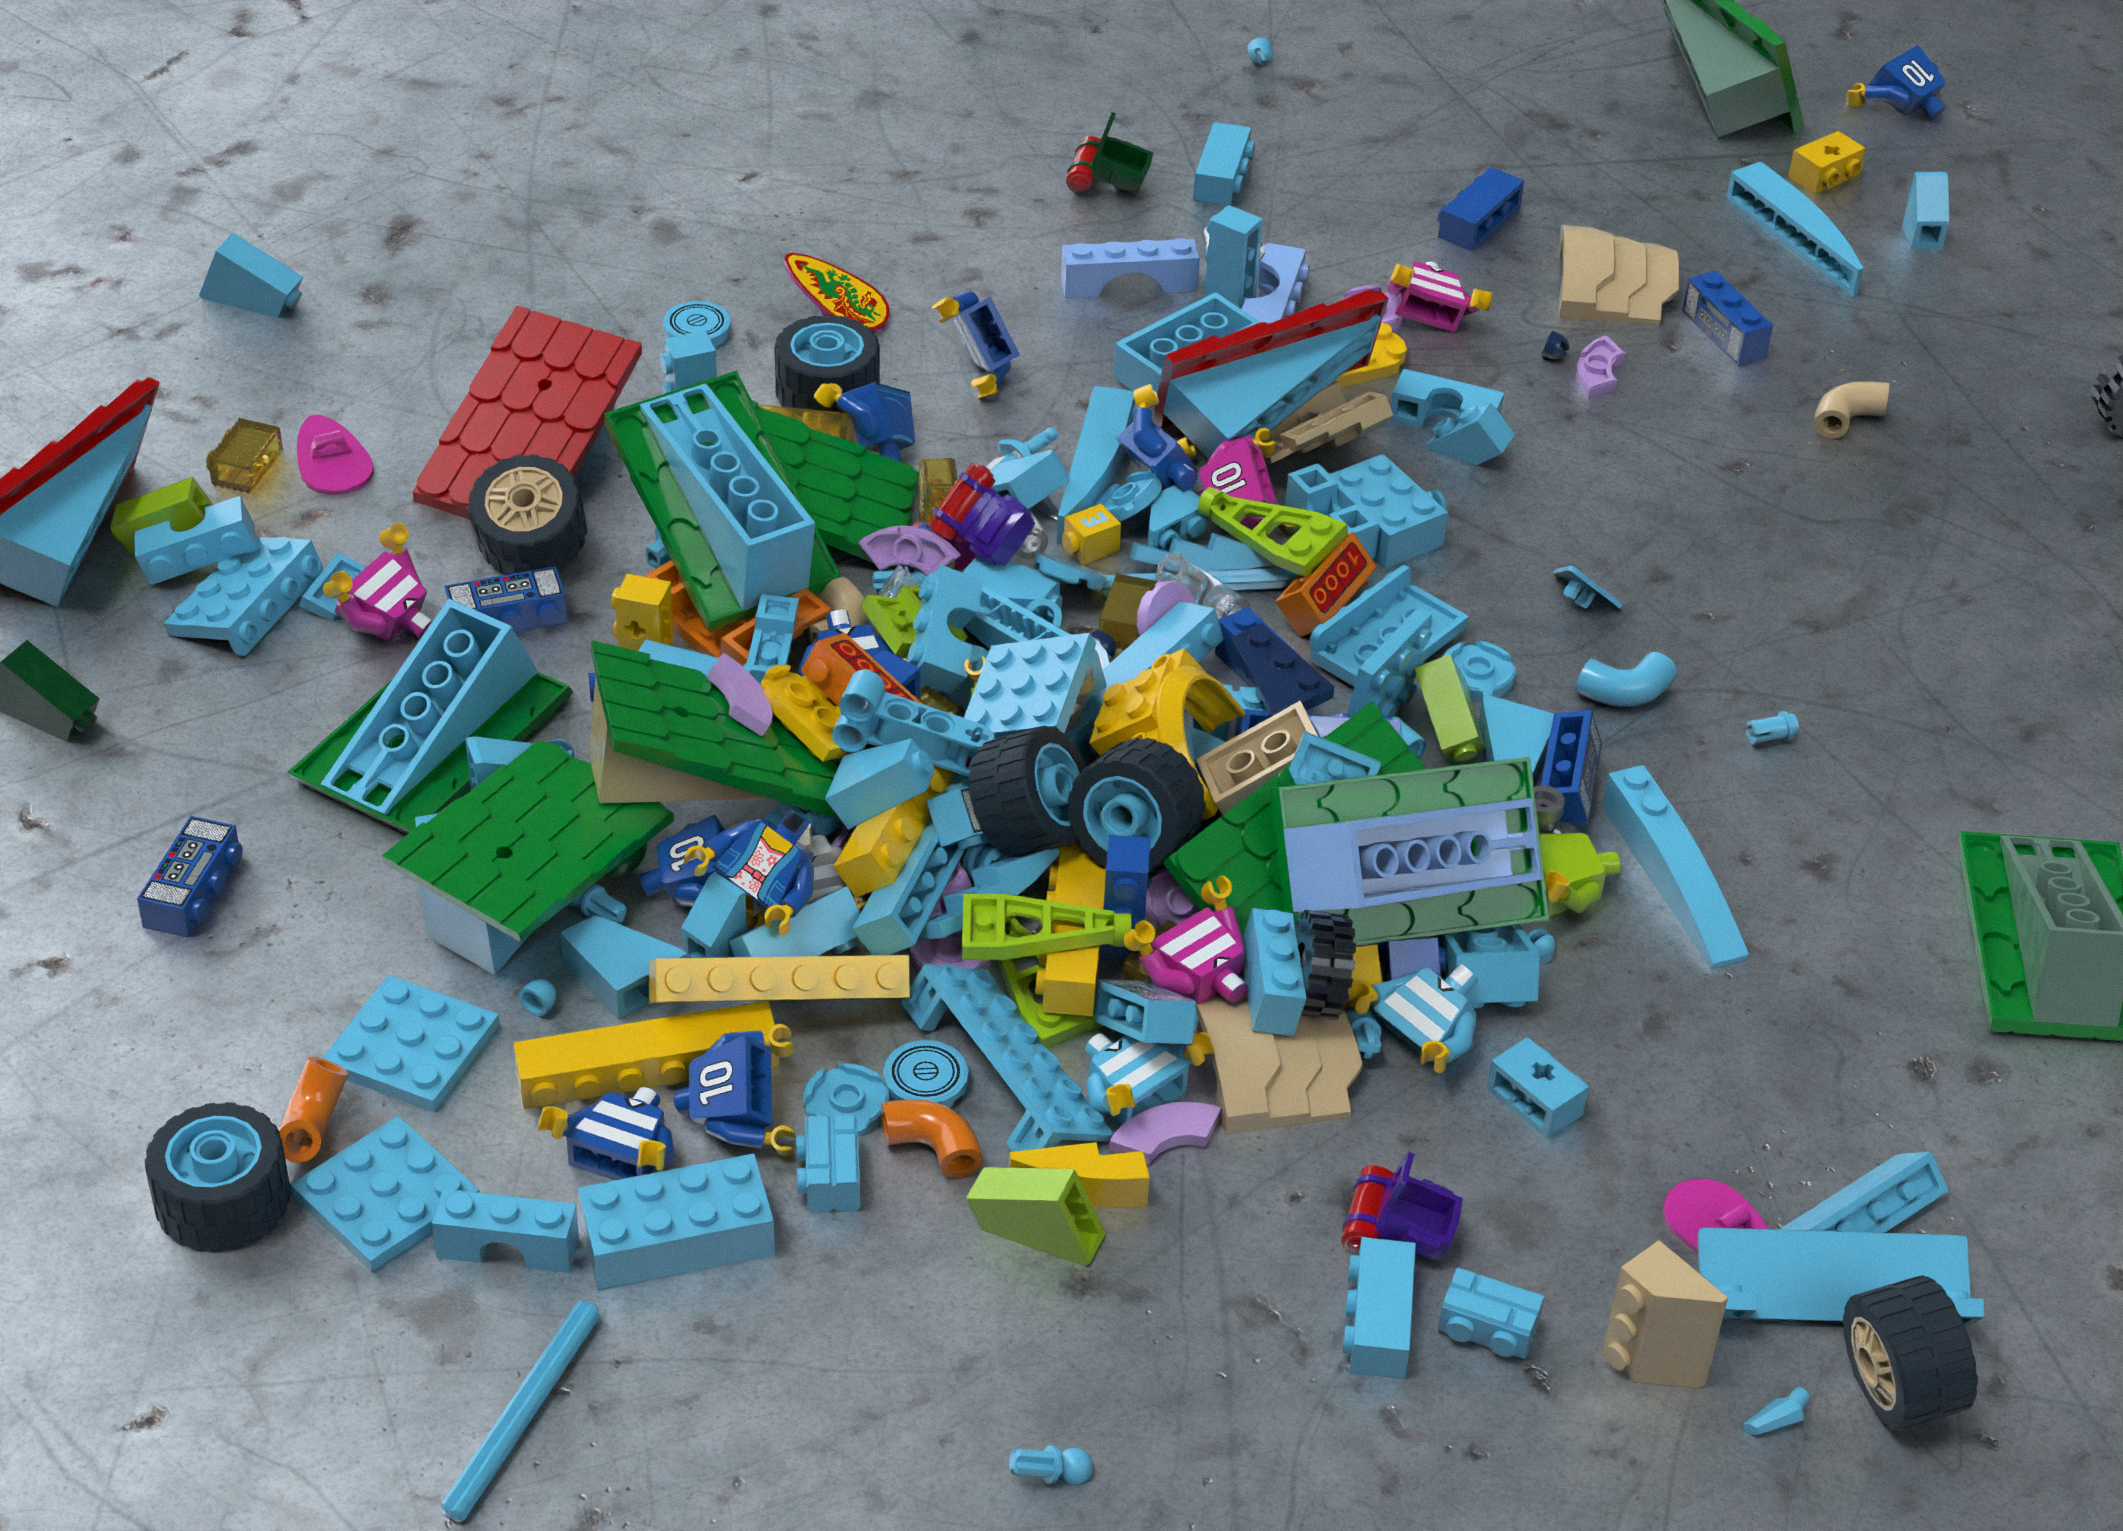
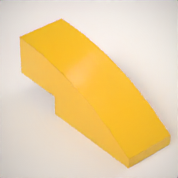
M1094 1142L1009 1152V1168L1075 1169L1093 1207L1126 1208L1148 1205L1150 1177L1143 1151L1099 1155L1097 1143Z

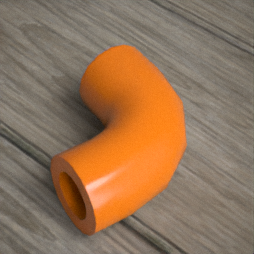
M309 1057L307 1059L279 1128L285 1159L296 1163L307 1162L314 1158L320 1150L328 1123L349 1076V1072L345 1068L319 1057Z
M903 1099L881 1103V1121L887 1146L903 1143H922L928 1145L937 1154L941 1172L951 1178L970 1176L982 1166L983 1158L978 1139L967 1120L948 1106L929 1100Z

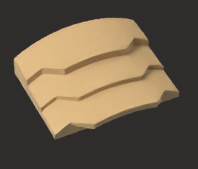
M1561 225L1559 259L1563 260V277L1559 296V317L1660 326L1662 304L1672 300L1679 293L1678 252L1655 243H1643L1628 239L1627 237L1613 236V234L1596 229L1595 227Z
M1333 381L1270 432L1268 440L1262 441L1264 443L1276 442L1274 452L1263 456L1265 464L1274 463L1290 454H1304L1319 446L1335 448L1386 424L1393 416L1387 395L1369 391L1346 402L1340 383Z
M1247 992L1236 1003H1230L1218 993L1207 1001L1196 1004L1198 1026L1194 1034L1198 1032L1208 1033L1215 1052L1210 1054L1218 1079L1215 1103L1216 1106L1222 1107L1220 1119L1225 1134L1351 1117L1347 1089L1361 1072L1363 1064L1345 1010L1342 1015H1339V1019L1334 1021L1300 1016L1294 1036L1252 1031Z

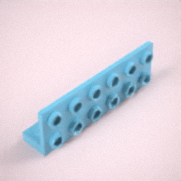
M949 964L944 966L923 965L910 987V997L903 998L901 1004L921 1030L934 1031L949 1007L1026 1108L1024 1115L1006 1141L1012 1152L1057 1147L1061 1140L1109 1142L1113 1133L1105 1124L1103 1115L1090 1106L1088 1100L1081 1093V1087L1074 1080L1070 1079L1059 1065L1060 1061L1057 1056L1038 1041L1036 1029L1021 1019L1016 1004L1003 993L995 983V977L989 971L980 967L974 969L961 968Z
M1704 1227L1697 1233L1699 1274L1728 1297L1723 1319L1843 1323L1844 1308L1851 1296L1919 1275L1928 1276L1943 1287L1946 1294L1955 1304L1959 1315H1961L1964 1326H1971L1985 1317L1984 1299L1971 1298L1967 1237L1964 1235Z

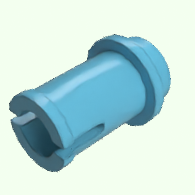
M1780 711L1778 716L1749 720L1746 724L1748 729L1753 728V730L1746 731L1752 745L1782 738L1784 741H1790L1793 736L1799 733L1796 716L1793 713L1788 714L1786 711Z

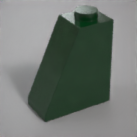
M28 640L0 662V712L66 742L77 732L81 734L86 733L97 720L95 711L100 698Z

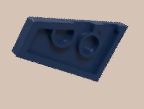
M1263 623L1232 637L1231 650L1246 678L1251 679L1256 688L1255 695L1259 703L1264 704L1266 707L1268 718L1298 701H1301L1306 711L1333 698L1335 686Z

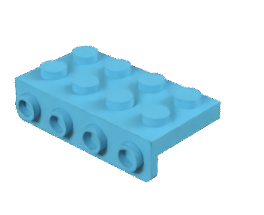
M256 536L257 549L219 562L217 568L206 580L199 583L196 590L176 607L175 612L163 623L168 635L229 640L236 655H247L321 574L323 566L312 540Z
M1402 565L1394 572H1389L1382 581L1371 589H1366L1358 599L1348 606L1342 607L1335 616L1324 624H1319L1313 630L1310 637V642L1312 643L1310 661L1350 685L1355 686L1359 667L1419 606L1433 613L1428 628L1432 631V635L1421 654L1424 661L1465 630L1468 625L1469 616L1410 583L1412 570L1408 566Z

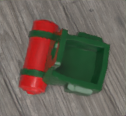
M1111 112L1102 138L1094 136L1084 137L1076 147L1075 158L1067 170L1066 184L1073 192L1087 191L1097 180L1109 183L1116 189L1138 192L1151 166L1153 152L1130 142L1109 137L1108 134L1116 113Z

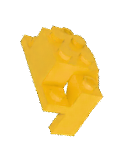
M1183 648L1170 655H1161L1154 661L1151 669H1146L1138 674L1137 677L1122 684L1116 683L1106 690L1098 717L1094 722L1095 727L1089 744L1101 756L1120 742H1127L1129 739H1156L1160 743L1169 744L1174 750L1182 753L1190 765L1197 771L1186 740L1184 709L1192 715L1207 733L1213 732L1216 726L1236 717H1244L1246 713L1230 692L1218 680L1209 675L1190 653ZM1198 773L1200 783L1203 784L1205 792L1203 795L1206 806L1202 817L1205 820L1214 816L1218 811V807Z

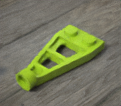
M1212 487L1207 488L1202 493L1198 502V511L1201 515L1211 518L1212 522L1244 544H1247L1274 565L1307 577L1348 535L1347 523L1319 512L1231 497L1225 492ZM1247 515L1264 518L1253 530L1240 524ZM1279 524L1300 528L1284 545L1277 544L1267 537Z
M963 894L962 960H1007L1103 944L1125 947L1123 942L1124 935L1131 930V913H1114V911L1009 894ZM1012 916L1033 918L1041 922L1043 928L1034 935L1010 937L1005 933V921ZM1058 920L1083 924L1084 929L1053 933L1051 931V922Z
M1014 916L1006 919L1005 933L1008 936L1023 937L1033 935L1020 925ZM1011 959L997 960L1011 1000L1016 1004L1021 1019L1036 1029L1038 1032L1037 1039L1041 1045H1045L1048 1048L1101 1026V1024L1093 1021V1016L1042 1012L1043 1003L1038 1004L1034 1001L1029 986L1036 984L1037 969L1045 970L1046 968H1039L1038 964L1019 972Z

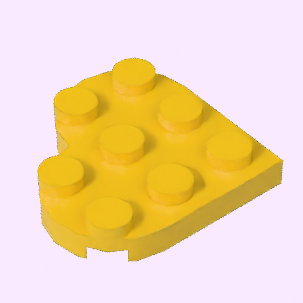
M1381 323L1368 366L1343 373L1334 381L1339 382L1340 386L1344 387L1397 374L1400 365L1406 360L1407 347L1404 340L1392 332L1390 325Z
M775 665L767 670L760 686L770 701L772 713L781 720L782 725L787 730L793 732L808 747L812 755L825 762L852 753L840 749L832 739V731L841 714L839 706L810 679L789 672L790 665ZM866 743L864 749L870 748L874 745Z

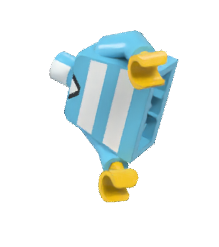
M1459 964L1445 980L1430 968H1423L1418 973L1414 972L1373 985L1362 980L1353 981L1352 987L1348 989V1000L1357 999L1355 1010L1358 1013L1364 1014L1369 1010L1370 1004L1375 1005L1373 1009L1383 1025L1421 1055L1420 1064L1431 1063L1436 1073H1443L1446 1063H1450L1464 1055L1472 1048L1477 1013L1465 995L1478 982V979L1462 964Z
M1208 1033L1193 1034L1192 1044L1178 1045L1144 1043L1127 1035L1112 1043L1103 1034L1093 1036L1085 1047V1053L1092 1058L1089 1066V1078L1086 1081L1090 1106L1100 1113H1110L1118 1125L1121 1126L1127 1120L1146 1109L1172 1103L1186 1094L1189 1064L1193 1063V1065L1199 1066L1204 1062L1205 1054L1215 1052Z

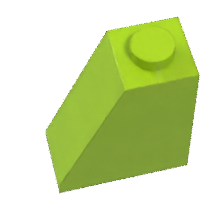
M192 476L117 504L110 529L113 537L118 542H121L130 554H135V531L167 520L171 521L176 532L190 530L203 521L205 507L214 504Z
M1451 654L1415 667L1414 669L1441 750L1449 762L1453 760L1458 762L1469 760L1475 757L1478 751L1486 749L1467 681Z
M983 1167L966 1197L969 1207L982 1231L1080 1265H1089L1106 1234L1075 1169Z

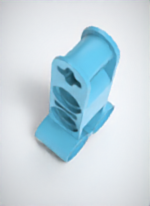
M859 670L852 675L839 702L841 714L832 731L834 743L840 749L852 753L864 749L866 743L883 746L912 738L919 749L924 750L929 755L933 765L965 776H969L971 772L970 766L977 749L983 746L985 742L995 738L993 731L983 724L885 692V684L882 678L869 670ZM977 732L980 733L978 743L974 742ZM972 757L969 767H966L967 758Z

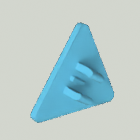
M1574 566L1558 568L1553 572V575L1568 583L1563 592L1564 596L1576 599L1580 589L1582 590L1575 601L1576 605L1587 608L1594 597L1618 609L1622 608L1623 604Z

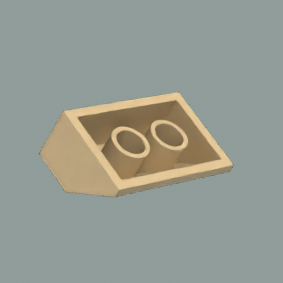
M1301 701L1296 702L1196 759L1213 800L1222 815L1292 762L1304 731L1321 737Z
M1658 1240L1620 1268L1601 1354L1606 1357L1613 1368L1622 1371L1635 1383L1701 1388L1707 1381L1728 1297Z

